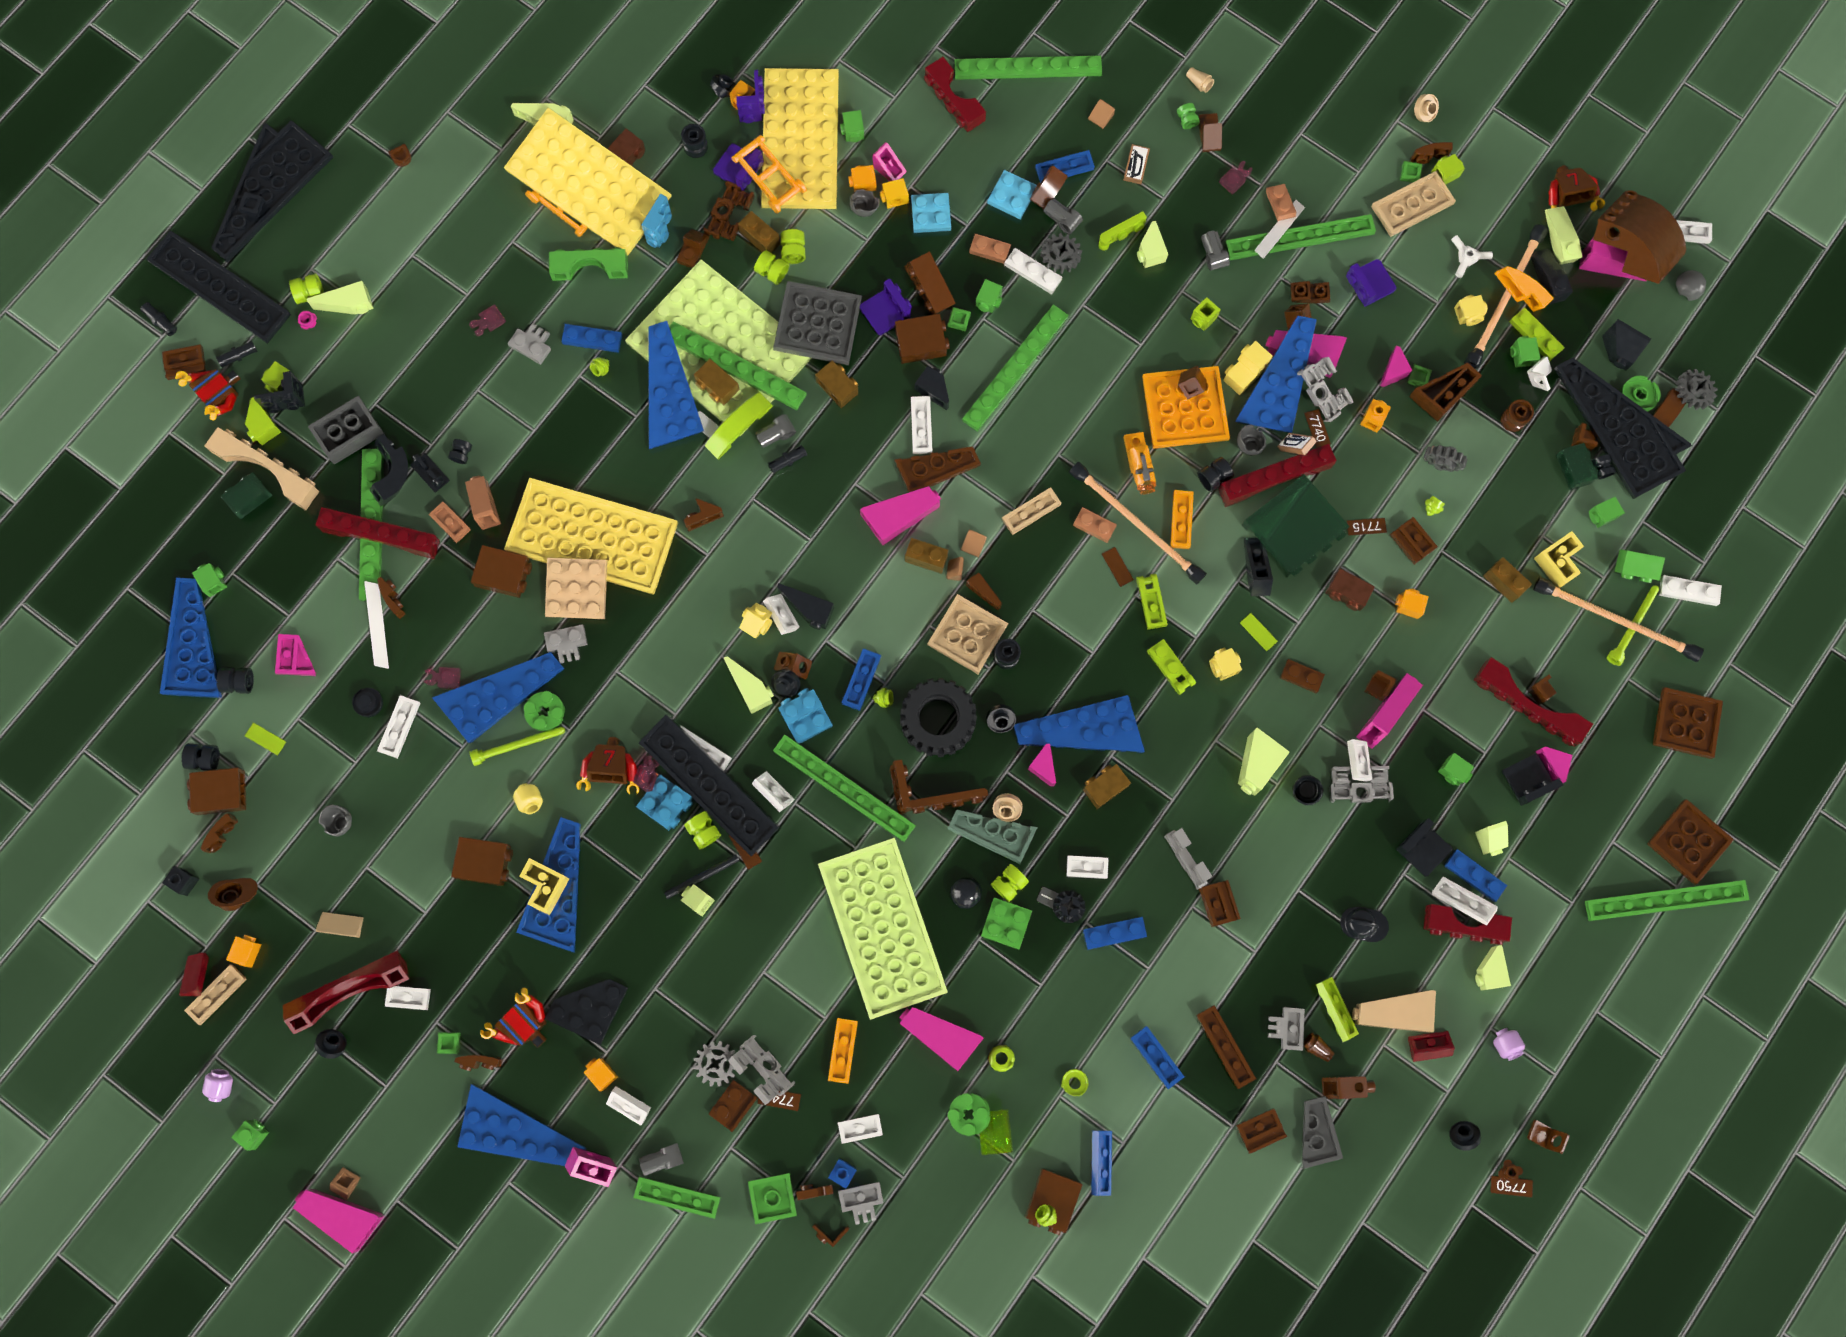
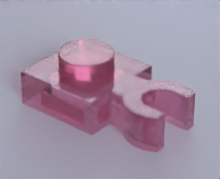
M1245 161L1239 164L1237 170L1232 167L1219 181L1232 195L1246 182L1245 177H1248L1252 172V167L1249 170H1243Z
M494 304L479 314L480 320H473L469 325L471 328L479 326V329L474 332L476 336H480L484 333V329L488 328L491 332L504 324L506 320Z
M439 667V673L432 669L425 670L426 674H432L433 676L431 680H424V683L427 685H434L438 682L439 688L456 689L460 686V668Z
M646 754L643 759L644 764L639 765L633 783L644 791L651 792L658 773L654 770L659 766V763L655 759L652 761V756Z

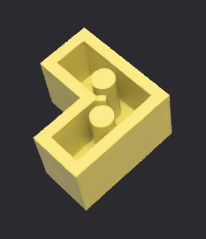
M1256 341L1251 346L1247 344L1237 359L1239 362L1235 366L1231 364L1224 372L1226 376L1223 381L1241 395L1265 371L1273 356Z
M1571 531L1542 551L1534 560L1556 587L1561 588L1581 573L1569 557L1577 553L1584 546Z
M530 858L519 876L537 885L528 905L548 915L552 913L569 881V878Z

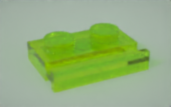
M1008 1109L989 1111L990 1122L987 1128L979 1133L982 1155L1013 1152Z

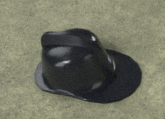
M1362 907L1349 908L1342 914L1340 920L1343 932L1348 937L1357 940L1378 942L1383 940L1389 931L1387 918L1381 912Z

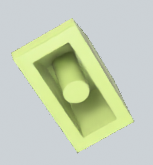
M1152 221L1137 252L1138 260L1140 263H1143L1144 268L1164 263L1168 256L1156 221Z
M1506 821L1475 832L1483 855L1490 853L1491 856L1503 853L1502 849L1508 847V825Z
M694 884L692 887L688 886L681 895L683 897L681 901L702 917L715 901Z
M1502 945L1491 947L1476 970L1475 979L1480 990L1511 986Z

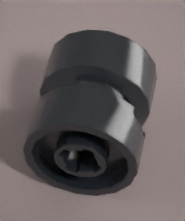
M698 124L685 126L681 132L684 151L692 158L704 156L708 150V143L703 127Z
M1218 457L1210 466L1206 465L1197 472V476L1204 488L1209 492H1213L1221 486V483L1231 480L1234 477V472L1230 464L1223 457Z
M1012 639L1001 640L994 652L996 665L1002 669L1015 667L1021 654L1019 644Z
M221 667L217 674V688L219 692L233 693L236 691V693L240 694L251 693L254 685V674L251 668H237L235 670L233 667Z
M187 743L182 751V766L184 769L191 770L199 768L202 771L216 770L219 764L220 751L216 745L201 746L200 744Z

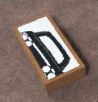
M1132 144L1124 181L1142 184L1150 148Z
M1288 433L1277 447L1282 452L1306 455L1316 443V440L1313 436Z

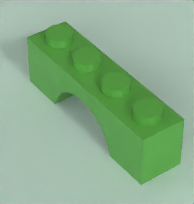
M615 247L611 250H603L601 248L593 250L575 249L574 251L558 249L554 252H549V274L553 281L572 280L574 274L580 268L589 265L602 268L607 273L609 279L628 278V256L626 250Z

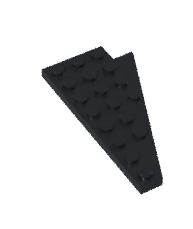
M292 120L279 133L265 123L212 245L214 252L228 263L334 158L332 154ZM244 192L262 196L265 199L259 217L239 211L238 208Z
M1571 358L1554 368L1606 455L1609 454L1612 466L1615 468L1632 499L1686 471L1677 454L1692 446L1690 442L1576 359Z

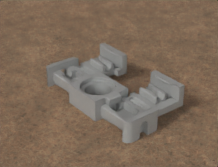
M1323 357L1317 363L1306 365L1305 369L1298 371L1297 375H1302L1308 386L1306 391L1314 406H1319L1325 416L1324 422L1333 421L1341 414L1339 410L1348 404L1354 403L1346 388H1340L1334 396L1324 382L1323 376L1337 372L1329 357ZM1318 388H1320L1323 392V395L1320 399L1316 396V390Z
M1371 766L1372 780H1370V783H1351V780H1348L1351 767H1333L1331 769L1332 784L1329 786V792H1331L1330 802L1334 803L1335 800L1351 799V803L1372 802L1373 799H1388V802L1393 800L1394 794L1393 785L1388 781L1389 766ZM1356 789H1365L1366 797H1358Z
M1181 828L1166 834L1164 838L1173 849L1185 872L1191 878L1195 888L1198 890L1208 884L1207 880L1212 878V875L1204 862L1196 864L1187 848H1185L1192 843L1184 830Z
M753 1035L740 1046V1050L728 1061L739 1075L748 1068L747 1065L749 1063L756 1068L765 1079L766 1084H760L754 1090V1093L764 1105H767L777 1095L782 1096L795 1082L791 1083L780 1070L782 1066L769 1051L765 1052L754 1039L756 1035ZM763 1061L771 1065V1070L763 1066Z

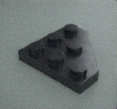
M610 979L553 1000L545 1019L601 1045L628 988Z

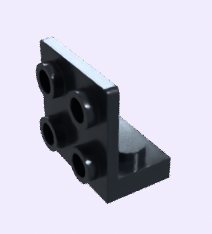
M291 371L283 372V379L281 380L283 391L254 395V400L268 413H278L280 410L286 409L297 410L299 407L305 406L303 384Z
M1537 753L1502 770L1521 806L1563 786L1560 778L1552 780Z
M1429 818L1422 821L1396 849L1424 877L1429 876L1452 851V847L1431 828L1435 823Z

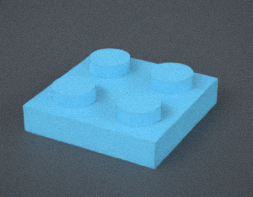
M1004 170L987 204L1021 220L1037 185Z
M948 193L911 195L914 233L951 231Z

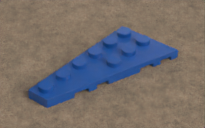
M1303 316L1296 317L1235 422L1292 433L1304 380L1302 375H1297V373L1305 369L1304 367L1307 365L1317 319Z
M667 321L649 326V449H653L704 432Z
M176 578L160 694L222 698V694L217 688V669L200 586L196 579Z
M550 652L432 697V699L467 742L471 744L564 668Z
M1128 695L1014 725L1018 745L1043 747L1046 744H1050V746L1058 748L1145 752Z
M560 817L542 865L569 878V881L550 915L527 903L516 933L575 953L581 824ZM534 885L530 898L534 893L537 885Z
M471 1084L457 1147L565 1166L573 1147L586 1150L585 1146L560 1134L510 1104L501 1101L476 1085Z

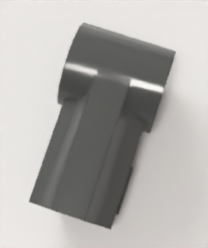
M1055 198L1051 199L1044 209V213L1056 221L1060 229L1069 235L1083 221L1079 212L1074 209L1069 210Z
M1213 230L1202 235L1201 239L1206 251L1208 269L1211 271L1229 266V256L1227 251L1223 250L1218 232Z
M784 414L774 419L772 424L756 431L755 436L761 447L764 448L780 439L786 440L795 435L796 430L789 417Z
M678 1143L639 1158L644 1176L684 1163Z

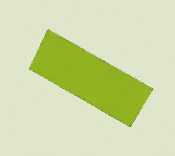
M1252 613L1240 622L1266 652L1278 642Z
M255 723L251 725L245 734V737L277 756L286 744V741Z

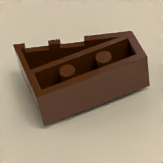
M930 252L910 261L904 266L918 294L924 300V306L928 313L931 312L932 315H935L956 304Z
M1466 363L1439 378L1431 380L1423 386L1415 388L1409 397L1438 422L1475 385L1482 375L1469 363Z

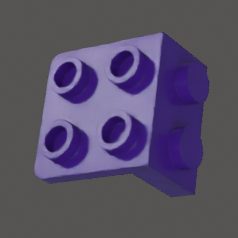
M754 70L755 95L736 96L740 122L753 123L762 121V114H765L762 76H759L758 70Z
M731 144L714 167L713 173L725 181L736 184L744 191L747 185L751 183L752 177L739 162L735 163L731 157L742 148L736 144ZM756 148L752 154L749 153L743 158L755 173L761 169L764 162L762 151Z
M1379 259L1362 267L1356 263L1350 267L1346 274L1349 283L1364 307L1395 292L1397 288Z
M891 279L884 282L883 291L860 304L861 312L877 335H883L893 329L895 321L911 318L912 306L909 300L902 297L900 287L897 283L893 284Z

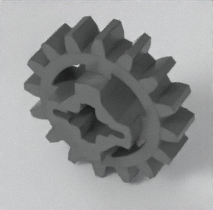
M1059 233V237L1052 234L1051 239L1046 238L1041 248V257H1043V263H1048L1047 269L1053 267L1054 273L1058 269L1063 274L1065 269L1067 272H1071L1072 268H1077L1081 260L1082 250L1079 249L1080 243L1075 244L1076 238L1069 239V234L1063 237L1062 233Z
M1689 369L1681 374L1675 382L1678 385L1675 391L1680 393L1677 395L1678 398H1683L1682 404L1687 402L1688 408L1694 406L1695 410H1698L1700 407L1703 410L1711 405L1717 397L1714 392L1718 390L1713 387L1715 381L1709 380L1711 376H1704V371L1698 373L1697 369L1693 371Z
M1441 445L1427 447L1423 457L1425 458L1424 461L1434 465L1435 469L1450 472L1463 470L1468 460L1467 456L1457 452L1456 448Z

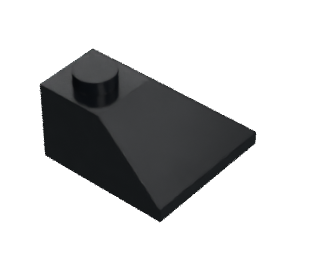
M1619 319L1602 336L1609 361L1617 368L1624 369L1625 371L1634 364L1651 341L1650 337Z

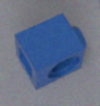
M839 1158L828 1178L846 1189L857 1168Z

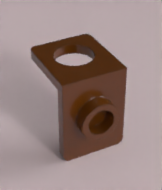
M779 652L774 670L788 669L798 677L807 679L812 661L796 653ZM801 662L805 663V670L803 673L799 671V665Z
M1533 1120L1527 1139L1545 1149L1563 1154L1570 1135L1552 1129L1538 1120ZM1557 1136H1561V1144L1558 1147H1554V1139Z
M816 1223L812 1226L818 1232L816 1237L823 1244L828 1242L832 1247L850 1229L847 1226L833 1241Z

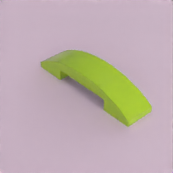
M760 392L757 393L721 424L707 441L705 447L719 460L732 447L731 444L757 418L761 419L773 405Z

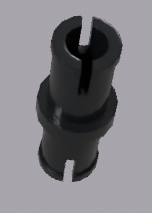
M149 302L141 306L140 311L152 320L151 322L154 326L160 327L168 336L176 333L177 327L166 318L163 312L156 310Z
M251 340L237 348L235 346L232 347V350L216 356V359L223 368L237 360L240 362L242 358L258 351Z
M799 445V447L788 453L783 452L782 456L768 462L771 472L774 474L786 466H792L795 461L807 456L806 450L802 445Z

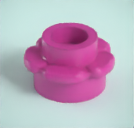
M303 311L299 314L298 323L301 328L307 330L315 327L317 317L314 313Z

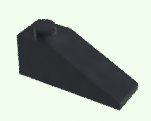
M1549 248L1533 252L1531 260L1539 283L1554 298L1549 304L1565 301L1573 292L1566 272Z
M1264 537L1244 538L1250 595L1270 596L1273 576Z
M778 583V592L782 594L807 623H810V627L817 630L827 628L834 610V603Z

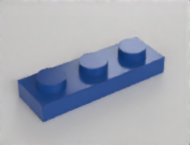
M1087 150L1036 164L1035 169L1041 183L1050 166H1055L1068 177L1092 171L1095 166L1090 151Z
M565 324L561 342L564 345L619 353L622 333Z
M862 649L842 700V705L861 711L881 655Z
M1458 849L1452 853L1444 865L1493 902H1497L1508 886Z
M1143 917L1083 929L1087 950L1147 937Z
M1147 1026L1130 1038L1167 1089H1170L1184 1078V1075Z
M1092 1130L1091 1195L1094 1196L1111 1195L1112 1131Z

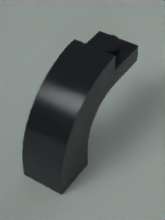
M384 434L378 436L374 444L388 465V475L373 483L370 488V492L380 507L397 496L408 475V460L402 446L395 450L391 439H387Z

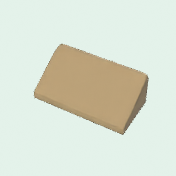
M322 912L316 932L360 938L363 917Z

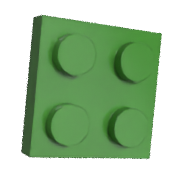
M993 898L981 937L1020 950L1032 910Z
M790 1173L748 1181L755 1224L797 1216Z

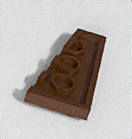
M973 446L948 450V452L930 453V455L912 456L908 459H894L908 492L928 486L932 487L981 466Z

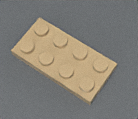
M1437 171L1374 202L1371 207L1389 236L1392 237L1454 205L1456 200Z

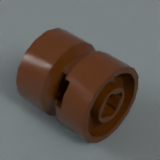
M1519 399L1514 401L1502 413V426L1510 432L1520 431L1534 415L1532 405L1526 400Z

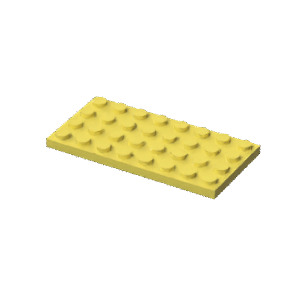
M765 68V114L763 119V137L765 141L763 143L794 180H801L806 187V192L803 194L798 192L780 208L837 209L839 69ZM764 152L762 172L773 164ZM779 170L763 181L777 199L792 188ZM762 191V208H771L768 204L770 199Z
M547 108L504 167L507 172L614 247L625 249L627 256L644 235L641 224L659 195L666 196L668 200L671 198V193L549 108Z
M529 478L504 550L528 556L529 559L546 564L547 558L607 560L608 582L654 595L678 521Z

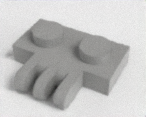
M534 323L526 333L517 329L507 343L509 347L540 365L551 351V348L544 344L549 338L550 333L548 331L543 333L544 329L541 327L537 329V325Z
M584 625L544 633L547 652L558 651L560 664L564 663L563 655L567 656L568 662L572 661L571 653H574L576 660H580L578 647L588 645Z
M1283 1007L1282 1017H1268V1021L1277 1022L1276 1025H1268V1029L1276 1030V1034L1268 1033V1038L1281 1039V1049L1303 1051L1305 1009Z
M880 1182L838 1191L842 1212L853 1210L856 1225L860 1224L858 1215H862L864 1223L868 1222L867 1213H871L872 1221L876 1220L874 1205L884 1203Z

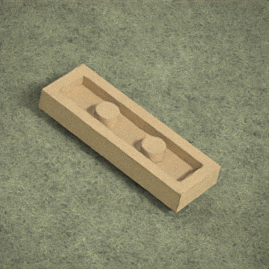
M1050 487L1003 516L1002 521L1010 533L1014 535L1059 507L1061 502Z
M229 965L201 993V996H198L184 1011L198 1025H202L247 979L233 965Z

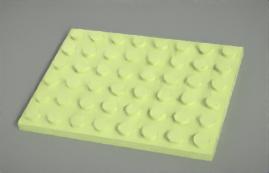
M700 260L625 340L626 344L649 362V326L667 321L670 327L674 321L788 383L812 359L774 351L773 347L779 322L703 260ZM676 346L693 399L721 422H724L742 404L759 392L770 403L774 400V398L731 376L738 382L740 390L724 406L720 402H714L709 396L710 393L706 390H700L695 384L694 374L706 362Z

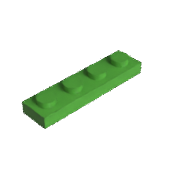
M639 1177L633 1197L713 1219L716 1218L721 1199L719 1196L644 1177Z

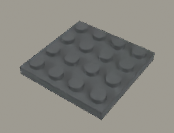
M787 281L773 350L830 362L833 360L835 363L849 365L862 296Z

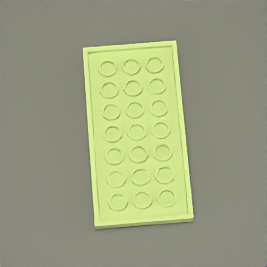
M895 838L819 863L818 865L870 1020L948 993Z

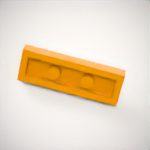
M1174 490L1170 548H1191L1194 491Z
M837 1018L828 1081L849 1084L858 1021Z

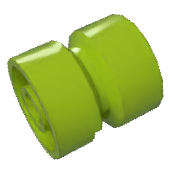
M798 229L782 231L780 234L782 246L781 259L789 264L804 262L806 260L804 232Z
M765 250L757 259L754 271L763 277L767 276L769 281L779 285L785 278L790 265L781 258L776 259V255Z
M317 274L305 276V280L302 278L289 280L290 290L297 304L305 303L307 298L324 293L322 283Z
M706 811L694 816L684 824L688 833L694 835L693 840L699 849L707 847L721 836L716 826L711 825L712 820Z
M1010 864L1003 871V876H998L991 883V886L1001 897L1010 902L1017 895V890H1022L1029 881L1014 865Z

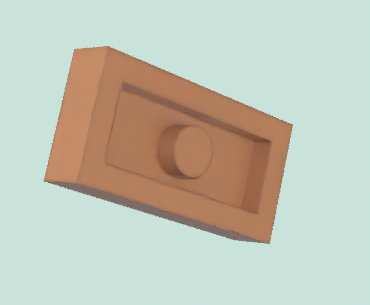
M1285 184L1268 187L1266 194L1277 221L1296 217V210Z
M975 234L969 253L1005 264L1011 244Z
M444 502L429 513V516L456 543L471 531Z
M1082 507L1073 526L1108 543L1117 524Z

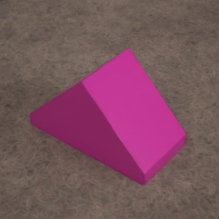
M887 142L873 154L874 169L887 180H898L907 172Z
M1397 345L1389 358L1380 384L1381 387L1408 377L1412 371L1402 349Z
M1046 744L1031 763L1028 770L1049 786H1055L1056 779L1050 744Z
M1546 746L1535 751L1552 780L1560 778L1562 783L1566 782L1573 755Z

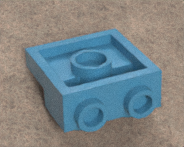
M662 194L659 195L641 224L646 242L654 248H660L661 244L667 241L669 237L667 224L672 217L668 199Z
M808 688L798 693L799 697L794 700L787 698L778 707L798 744L833 726L814 689L810 691Z
M659 775L636 807L669 831L671 827L674 829L681 820L679 817L683 811L687 812L693 804L691 802L693 798L665 777Z

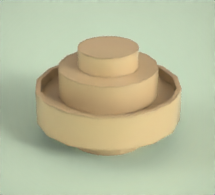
M1423 94L1417 99L1414 112L1420 122H1431L1436 117L1439 109L1437 98L1432 94Z
M1007 793L997 796L992 809L994 815L1001 819V821L1012 822L1021 816L1023 806L1018 797Z

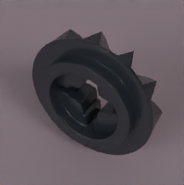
M1073 890L1061 892L1053 902L1054 914L1065 923L1078 921L1086 910L1085 901L1080 894ZM1071 898L1072 905L1077 908L1071 909L1068 915L1067 908L1062 905L1067 904Z

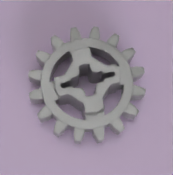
M711 1041V1047L704 1044V1051H697L700 1057L694 1058L698 1065L694 1066L693 1069H699V1073L696 1076L704 1077L702 1083H706L709 1080L710 1086H713L714 1082L721 1086L722 1080L729 1083L728 1077H735V1074L732 1072L734 1067L730 1064L727 1073L724 1068L726 1062L736 1051H729V1044L722 1047V1041H719L717 1046H715L714 1041ZM718 1049L725 1053L719 1056L713 1050ZM705 1055H706V1057H707V1064H706V1066L703 1067L702 1063H703V1059H704V1057H705ZM713 1059H723L721 1063H719V1069L716 1067L710 1068L713 1064ZM716 1072L719 1078H712L707 1074Z

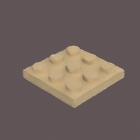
M547 558L545 617L605 619L607 560Z
M957 594L927 645L974 673L979 674L1007 628L1008 623Z

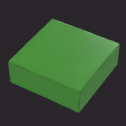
M1404 161L1400 181L1413 183L1421 179L1422 164Z
M953 307L948 327L966 331L971 312Z
M1414 364L1407 383L1417 387L1427 384L1432 370Z
M438 1032L437 1053L459 1054L461 1033Z

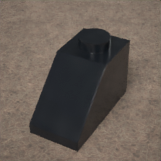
M927 366L915 383V391L923 396H930L932 402L947 410L949 408V398L944 375H942L939 369Z

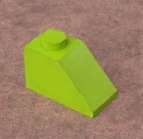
M252 397L245 422L246 427L249 429L246 433L253 442L257 440L263 445L280 434L281 431L269 414Z

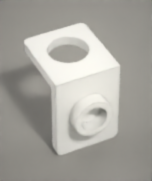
M1544 356L1527 371L1532 386L1546 391L1550 389L1546 376L1552 371L1548 357Z

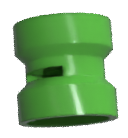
M1193 103L1184 104L1177 109L1183 129L1194 128L1200 123L1198 115L1195 114L1196 108Z

